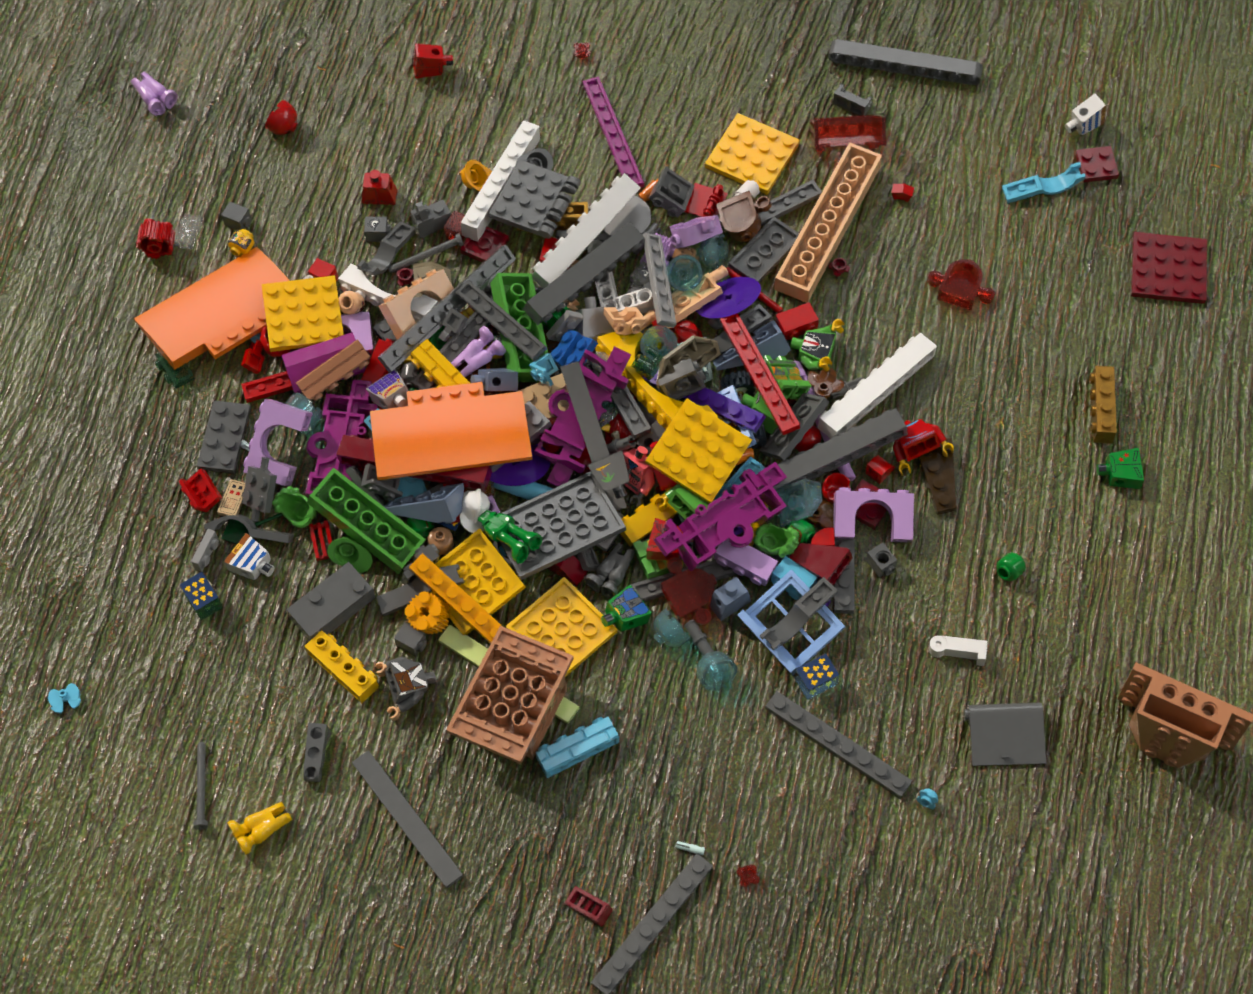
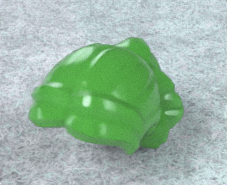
M292 486L283 488L275 495V499L272 501L274 511L282 513L296 527H307L312 519L316 517V510L307 504L308 498L300 494L299 488H293Z
M767 523L757 528L753 542L760 551L784 558L786 555L794 553L795 548L799 544V534L793 527L785 529L772 525V523Z

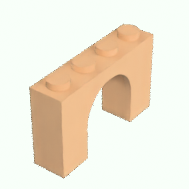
M433 269L427 272V277L424 279L420 277L412 281L411 287L405 286L399 289L396 296L390 295L384 298V303L378 306L397 340L416 323L411 314V302L417 293L425 294L440 302L454 289L444 269L438 271Z

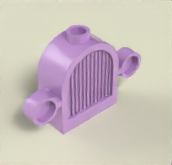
M718 215L699 217L685 223L682 222L670 226L672 233L670 240L676 248L694 245L723 233Z

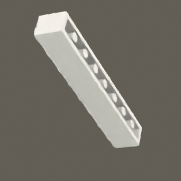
M523 120L461 221L462 236L469 237L475 241L480 239L486 226L492 220V218H489V212L513 172L517 159L521 155L535 149L540 141V127L538 125Z
M625 173L621 178L617 176L612 181L610 190L606 188L600 194L601 199L599 202L595 200L589 206L590 211L588 214L584 212L578 218L579 223L576 226L573 224L566 233L568 235L565 239L561 237L555 243L557 247L554 251L550 249L544 255L545 260L542 263L539 261L532 268L534 271L532 277L541 287L545 288L561 276L639 191L641 187Z
M919 333L916 337H911L903 348L899 347L891 358H886L882 366L878 369H873L869 377L861 379L856 388L848 390L843 399L837 400L830 410L824 411L819 416L818 429L829 438L847 432L848 429L854 426L931 360L935 355L937 346L922 333Z

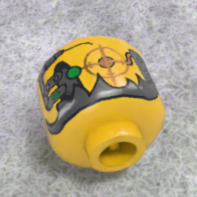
M245 229L236 230L228 240L230 252L235 256L247 254L255 244L252 233Z

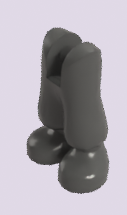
M618 543L599 564L596 570L597 575L588 574L584 578L588 587L595 592H599L601 589L602 595L607 598H613L618 594L617 586L622 583L636 553L633 549H628L625 555L622 556L621 553L624 545Z

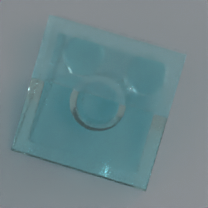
M802 479L776 490L787 505L779 514L780 526L784 527L814 514L823 501L820 482Z

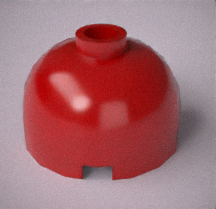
M284 99L278 103V109L275 112H271L265 123L267 130L280 136L287 134L289 131L293 132L298 126L296 123L298 118L297 111Z

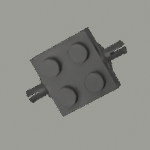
M262 457L260 468L248 466L242 503L250 506L252 509L250 520L253 522H259L260 511L263 513L271 512L277 475L272 474L268 470L270 460L268 457Z

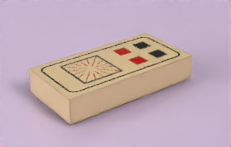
M230 480L217 511L218 515L239 514L243 504L244 482Z

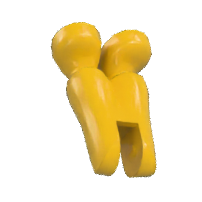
M282 802L247 816L243 824H239L235 820L227 822L245 855L251 852L253 845L262 843L275 831L292 820L289 813L278 816L285 810Z

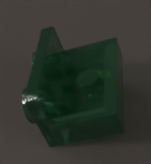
M158 352L155 354L157 359L155 365L159 371H164L165 374L163 376L168 385L172 384L177 389L195 379L186 363L174 370L164 356H160Z

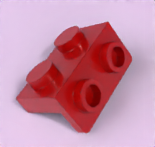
M202 468L188 480L182 478L179 480L182 492L188 496L190 505L195 510L208 512L222 499L221 494L209 475Z

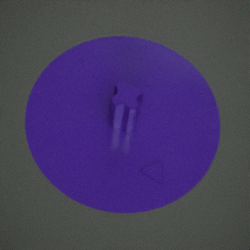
M734 277L718 282L716 284L721 287L723 293L696 311L706 318H722L736 314L750 306L758 298L761 291L760 283L750 277Z
M538 444L531 445L532 460L505 463L494 473L492 472L490 481L505 486L530 484L545 475L550 467V462L534 455ZM542 446L540 450L547 452V450Z

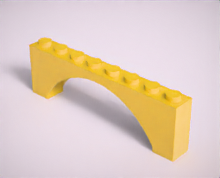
M641 331L637 334L632 333L628 335L611 332L599 336L595 351L606 362L614 346L631 354L622 373V376L628 379L627 388L666 430L684 402L670 398L655 390L640 375L636 367L635 356L638 351L643 349L642 342L645 336ZM698 405L718 418V415L708 405Z

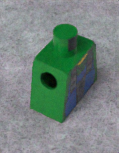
M629 585L607 602L606 614L601 617V621L605 627L614 624L622 632L647 624L652 612L634 588Z

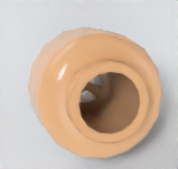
M345 291L338 298L340 310L344 314H355L362 312L364 309V298L358 292Z

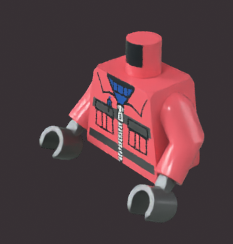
M643 446L623 451L630 479L624 485L638 495L630 498L631 504H634L638 499L636 507L644 504V496L647 497L655 484L653 468L645 463L648 449Z

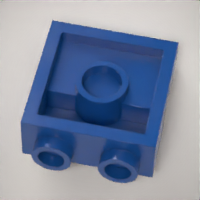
M568 329L562 335L559 345L552 350L551 356L558 368L577 361L580 363L585 349L593 352L598 343L594 339L584 337L577 331Z

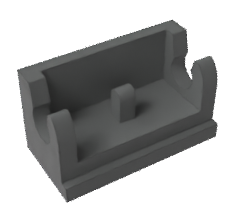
M841 84L834 92L833 104L864 118L873 105V101H871L873 97L869 96L867 100L846 91L844 89L845 85Z

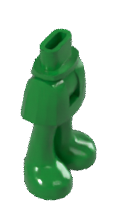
M486 510L478 517V521L482 523L485 532L493 541H501L512 549V559L518 564L523 563L527 559L529 554L528 548L535 551L542 544L543 539L540 534L526 531L516 526L514 518L509 515ZM510 533L514 534L515 536H517L518 538H520L523 542H520V541L516 540L515 538L511 537L509 534H510Z

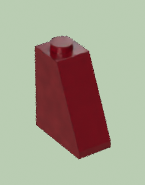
M800 543L795 548L794 553L790 554V559L817 576V581L824 577L832 585L853 559L848 548Z

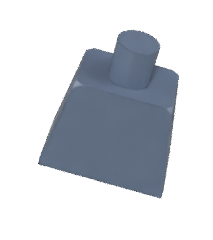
M506 368L479 369L478 375H472L470 382H482L483 390L518 391V372Z
M735 577L713 592L709 607L722 621L750 603L751 598L744 585Z

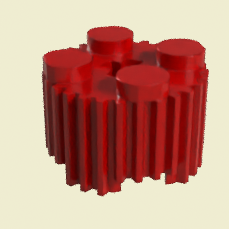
M150 218L145 219L144 223L139 226L136 248L145 252L148 258L151 257V259L160 258L161 255H171L175 239L173 225L170 222L161 223Z

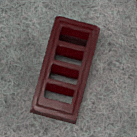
M577 886L574 887L564 903L603 927L613 911L608 903ZM579 895H582L577 905H575L574 903ZM588 899V900H589L588 903L586 904V906L584 907V909H582V906L584 905V903H585L586 900ZM596 904L595 908H594L593 911L590 913L589 911L591 910V908L593 907V905Z

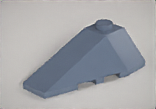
M774 320L753 332L754 336L751 338L762 357L770 355L773 360L778 356H785L791 351L782 331ZM735 348L727 350L713 360L717 370L744 365Z
M464 484L446 485L435 493H431L430 490L424 491V493L415 498L413 495L389 501L384 507L394 515L435 523H452L462 512Z

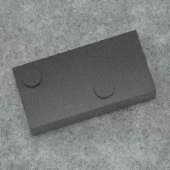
M348 562L286 610L292 622L310 641L321 630L326 634L331 633L376 597L373 588Z

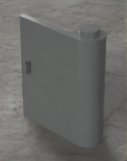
M1041 702L967 705V709H964V721H968V725H970L972 766L1046 763L1044 717Z

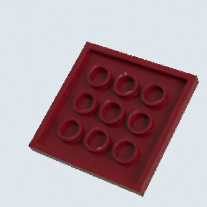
M1134 232L1132 237L1131 297L1205 304L1207 239Z

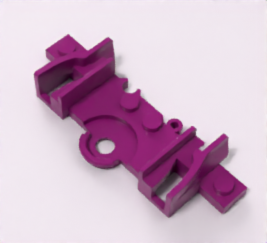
M615 346L607 362L585 349L579 363L598 421L601 415L607 412L602 407V403L605 401L611 403V395L615 387L625 389L628 384V379L622 376V373L631 354ZM586 359L598 364L602 368L599 377L583 366ZM558 390L551 395L548 407L550 413L556 416L557 419L551 431L545 429L534 451V455L555 465L547 482L556 487L567 483L573 471L583 473L586 468L585 465L569 458L570 455L580 458L585 449V444L570 395L565 390ZM566 400L569 403V408L566 411L560 410L558 408L559 401ZM544 442L563 448L560 455L548 453L540 449Z
M353 380L350 396L326 394L322 413L325 423L324 431L313 434L306 445L308 454L312 458H318L315 472H310L305 493L307 498L313 492L311 488H316L333 467L353 482L345 472L351 466L340 464L336 454L343 435H356L360 438L367 436V425L364 420L367 418L366 416L370 415V411H375L378 408L376 404L369 403L370 395L366 388L372 385L371 381ZM328 407H329V408H335V409H341V410H344V411H346V412L329 410ZM323 440L327 445L324 449H317L316 443Z
M776 462L760 471L757 475L749 468L739 477L742 483L740 485L733 484L731 487L734 494H729L727 490H724L722 496L711 502L707 508L703 504H699L695 509V514L686 518L678 526L683 534L670 518L664 525L667 531L656 537L654 542L665 557L678 549L690 571H693L702 561L710 560L717 552L715 548L727 539H729L733 547H746L753 539V529L750 524L757 521L761 526L775 514L779 515L786 508L787 505L773 487L784 481L787 477ZM763 501L772 509L771 512L765 506ZM735 527H741L744 530L742 537H737L734 534L733 530ZM694 541L700 555L699 559L687 545L689 542Z

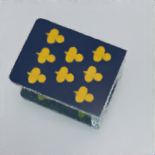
M827 654L796 669L799 676L795 677V681L807 700L838 685L839 673Z

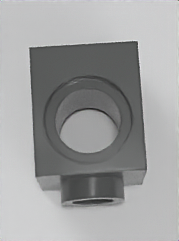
M884 543L867 552L866 561L879 578L884 575L888 576L895 571L897 559ZM879 560H885L887 563L882 564Z

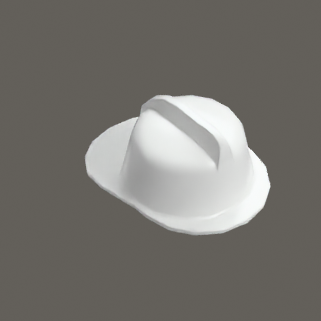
M481 489L466 491L463 495V506L460 513L461 524L471 533H474L479 528L484 531L482 523L478 521V517L486 510H489V498L485 493L481 492Z

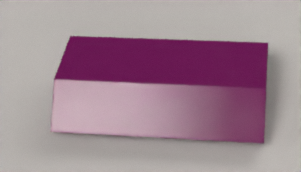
M353 332L282 355L295 395L302 393L296 384L297 381L356 341ZM357 367L352 372L354 375L364 373L366 368L364 367L360 370Z

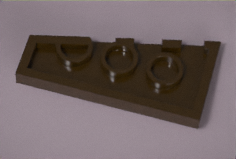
M948 438L946 442L952 444V438ZM941 444V447L918 457L937 515L956 510L953 453L950 449H945L948 457L943 456Z

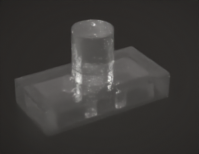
M185 213L184 217L180 220V228L174 241L176 247L193 249L203 223L202 216Z

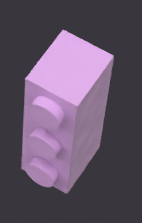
M729 539L718 546L717 552L714 555V559L719 565L728 566L740 576L745 575L754 584H762L763 586H766L778 563L777 560L749 545L743 548L733 547Z

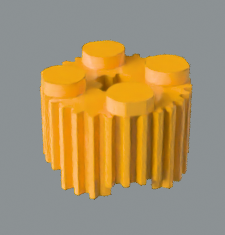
M420 592L419 595H415V598H412V601H409L410 605H407L405 608V615L408 616L406 618L409 620L408 623L418 631L420 630L429 635L442 632L443 629H446V626L448 627V618H450L448 616L450 614L448 611L449 605L433 593Z

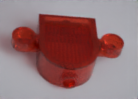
M970 259L952 262L948 266L945 275L936 270L928 274L927 282L930 286L936 287L940 285L937 295L938 300L971 311L977 296L985 304L991 303L995 296L993 289L981 287L982 270Z
M678 557L670 558L667 563V569L675 576L662 582L660 588L677 620L679 621L695 612L696 622L699 625H707L711 620V613L709 610L704 609V607L710 602L714 592V585L717 584L714 575H709L707 572L697 568L693 571L687 569L682 572V560Z

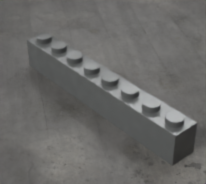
M629 222L528 300L523 310L537 325L542 322L547 323L553 317V313L556 311L558 313L566 307L565 304L570 301L572 303L575 301L581 291L585 293L592 286L591 283L594 281L596 283L605 276V272L608 271L610 273L617 267V263L619 261L623 263L627 260L632 251L636 253L642 247L641 243L644 236Z
M896 408L887 410L881 416L870 418L858 427H851L841 435H834L830 440L814 445L812 449L801 451L795 457L779 462L778 466L787 478L773 488L779 496L906 436L907 427Z

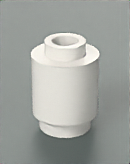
M747 180L735 192V196L750 190L755 198L760 193L759 185L753 180Z

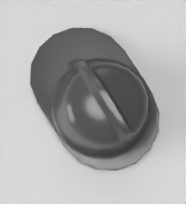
M543 148L533 149L521 155L516 161V165L519 160H523L548 170L553 168L552 155Z

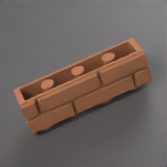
M357 339L301 378L296 384L308 401L313 400L315 402L323 397L322 392L327 388L331 391L339 385L337 381L342 378L347 380L354 375L352 371L357 367L361 370L369 364L368 360L371 357Z

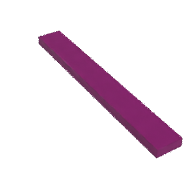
M599 76L584 80L583 87L621 177L625 173L639 187H644V181Z

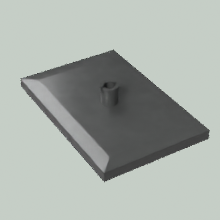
M590 471L503 512V514L514 518L516 526L526 531L536 532L542 536L541 546L535 551L528 548L529 554L523 563H516L512 559V549L505 543L499 542L520 580H523L626 531V526L605 491ZM512 533L509 534L511 537L515 538L516 540H518V541H520V542H523L520 538H518V537L515 536L514 534H512Z

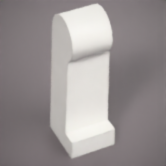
M934 636L929 643V652L936 658L945 655L977 660L976 665L984 666L987 641Z

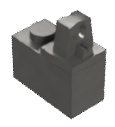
M444 200L429 206L427 204L423 205L421 201L415 204L416 209L410 211L413 226L416 228L420 238L444 229L451 217V212Z

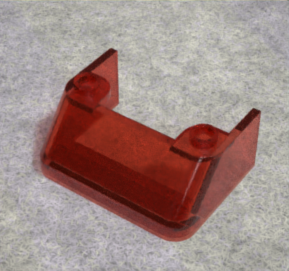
M882 115L809 119L812 148L816 152L827 151L826 148L848 146L849 142L855 145H868L869 149L879 148V145L886 146V118Z

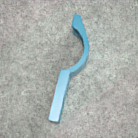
M1081 163L1071 164L1064 173L1052 178H1041L1035 175L1002 185L1007 204L1041 193L1053 195L1070 189L1086 179L1085 173L1080 174L1079 171Z

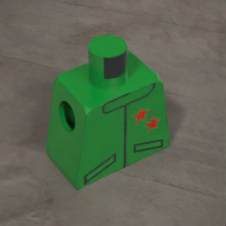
M1139 448L1108 454L1106 464H1097V476L1107 475L1110 486L1141 489L1144 476Z

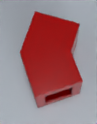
M893 184L892 196L894 199H902L908 202L913 196L914 187L907 184Z

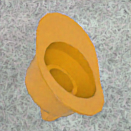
M469 160L465 168L459 172V175L466 187L480 192L492 171L477 160Z

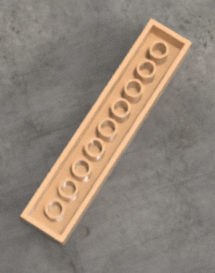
M849 142L775 277L774 290L808 303L880 169L881 154Z

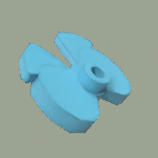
M71 683L65 690L61 689L58 691L52 689L48 694V701L52 706L51 710L55 713H62L63 702L68 701L73 709L77 708L81 703L78 687Z

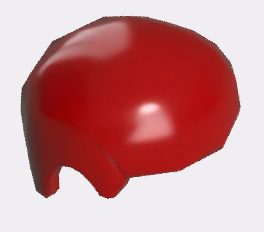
M813 425L805 433L801 442L795 446V449L800 452L807 451L820 443L822 437L820 430Z
M841 473L829 474L822 485L824 498L828 502L834 503V493L836 490L843 487L850 488L849 478Z

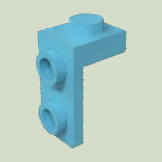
M546 353L529 364L532 369L530 373L535 381L538 380L542 384L552 386L553 382L550 375L559 369L552 356Z

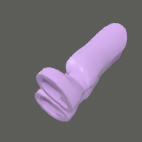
M146 72L141 73L143 79L141 82L137 78L131 80L132 85L148 105V110L152 115L163 114L165 112L164 105L171 109L178 99V95L174 90H167Z
M486 326L480 328V338L472 340L451 362L455 368L465 361L468 363L460 372L464 377L489 363L493 355H504L506 353L505 347L497 339L494 340L493 334ZM491 343V345L486 350L483 349L486 345Z

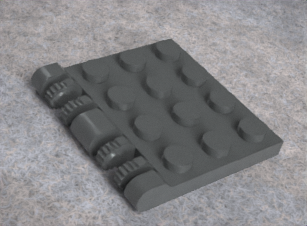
M519 160L492 206L489 218L550 239L557 227L552 221L559 222L561 220V216L564 215L569 206L568 203L572 200L570 195L576 193L581 181L574 176H565Z

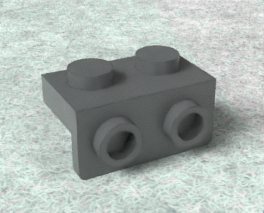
M372 464L365 465L361 483L362 487L368 489L371 493L383 496L384 499L393 501L403 495V492L398 490L400 478L378 480L376 466Z

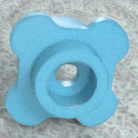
M931 789L921 790L917 801L926 808L935 809V803H938L936 792Z

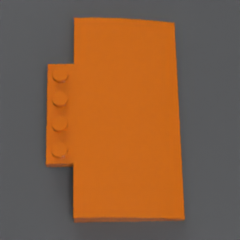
M255 247L247 254L241 255L135 317L134 321L173 369L176 370L207 350L214 359H217L262 332V328L267 327L261 284L290 280L258 247Z
M482 382L407 391L408 406L370 411L378 480L532 460L522 391L484 396Z

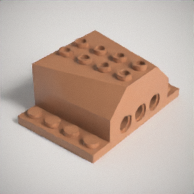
M500 626L446 729L447 733L519 764H522L525 756L533 760L535 752H537L567 692L565 675L574 657Z
M1135 662L1117 698L1126 706L1136 707L1129 727L1140 750L1151 758L1163 760L1165 764L1171 767L1176 766L1180 768L1205 760L1209 753L1217 749L1218 746L1232 751L1253 720L1252 713Z

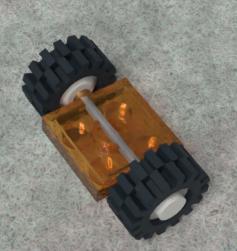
M737 371V373L731 372V375L727 374L720 380L721 390L733 385L736 388L740 401L745 393L752 396L756 392L755 384L746 371L742 373L740 371ZM733 422L728 424L741 432L739 425ZM761 424L756 433L753 432L757 444L749 448L758 449L759 446L762 447L766 444L765 427Z

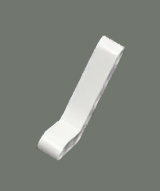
M600 240L592 241L588 246V253L597 248L602 242ZM608 271L605 272V276L596 283L595 281L601 307H616L618 312L623 311L627 306L637 307L641 314L646 313L650 309L654 310L652 292L649 289L644 288L618 296L612 271L610 273Z

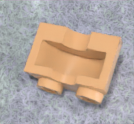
M604 307L603 314L617 334H637L641 331V326H643L646 319L637 307H625L621 312H618L616 307Z

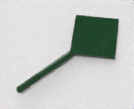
M282 513L276 514L255 523L257 527L284 515ZM230 519L221 539L237 545L245 534L249 535V531L240 521Z

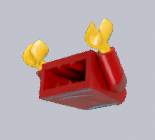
M922 419L914 422L905 421L907 435L895 440L893 444V451L897 462L900 463L899 472L902 476L904 468H908L911 474V468L905 462L906 459L907 461L915 459L941 447L940 444L942 445L943 456L948 457L945 449H950L952 453L954 452V446L946 442L947 439L937 425L925 423Z

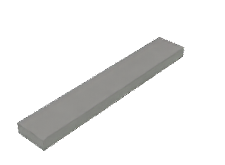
M645 233L643 235V243L657 325L674 328L676 319L662 238L658 235Z

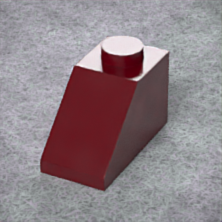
M574 555L547 568L560 577H565L576 587L588 573V571H583L580 561Z

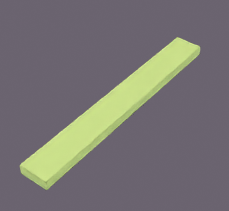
M451 625L447 627L438 639L439 643L477 667L480 666L488 648L466 634L463 636L458 629ZM563 697L555 716L569 724L579 710V706Z

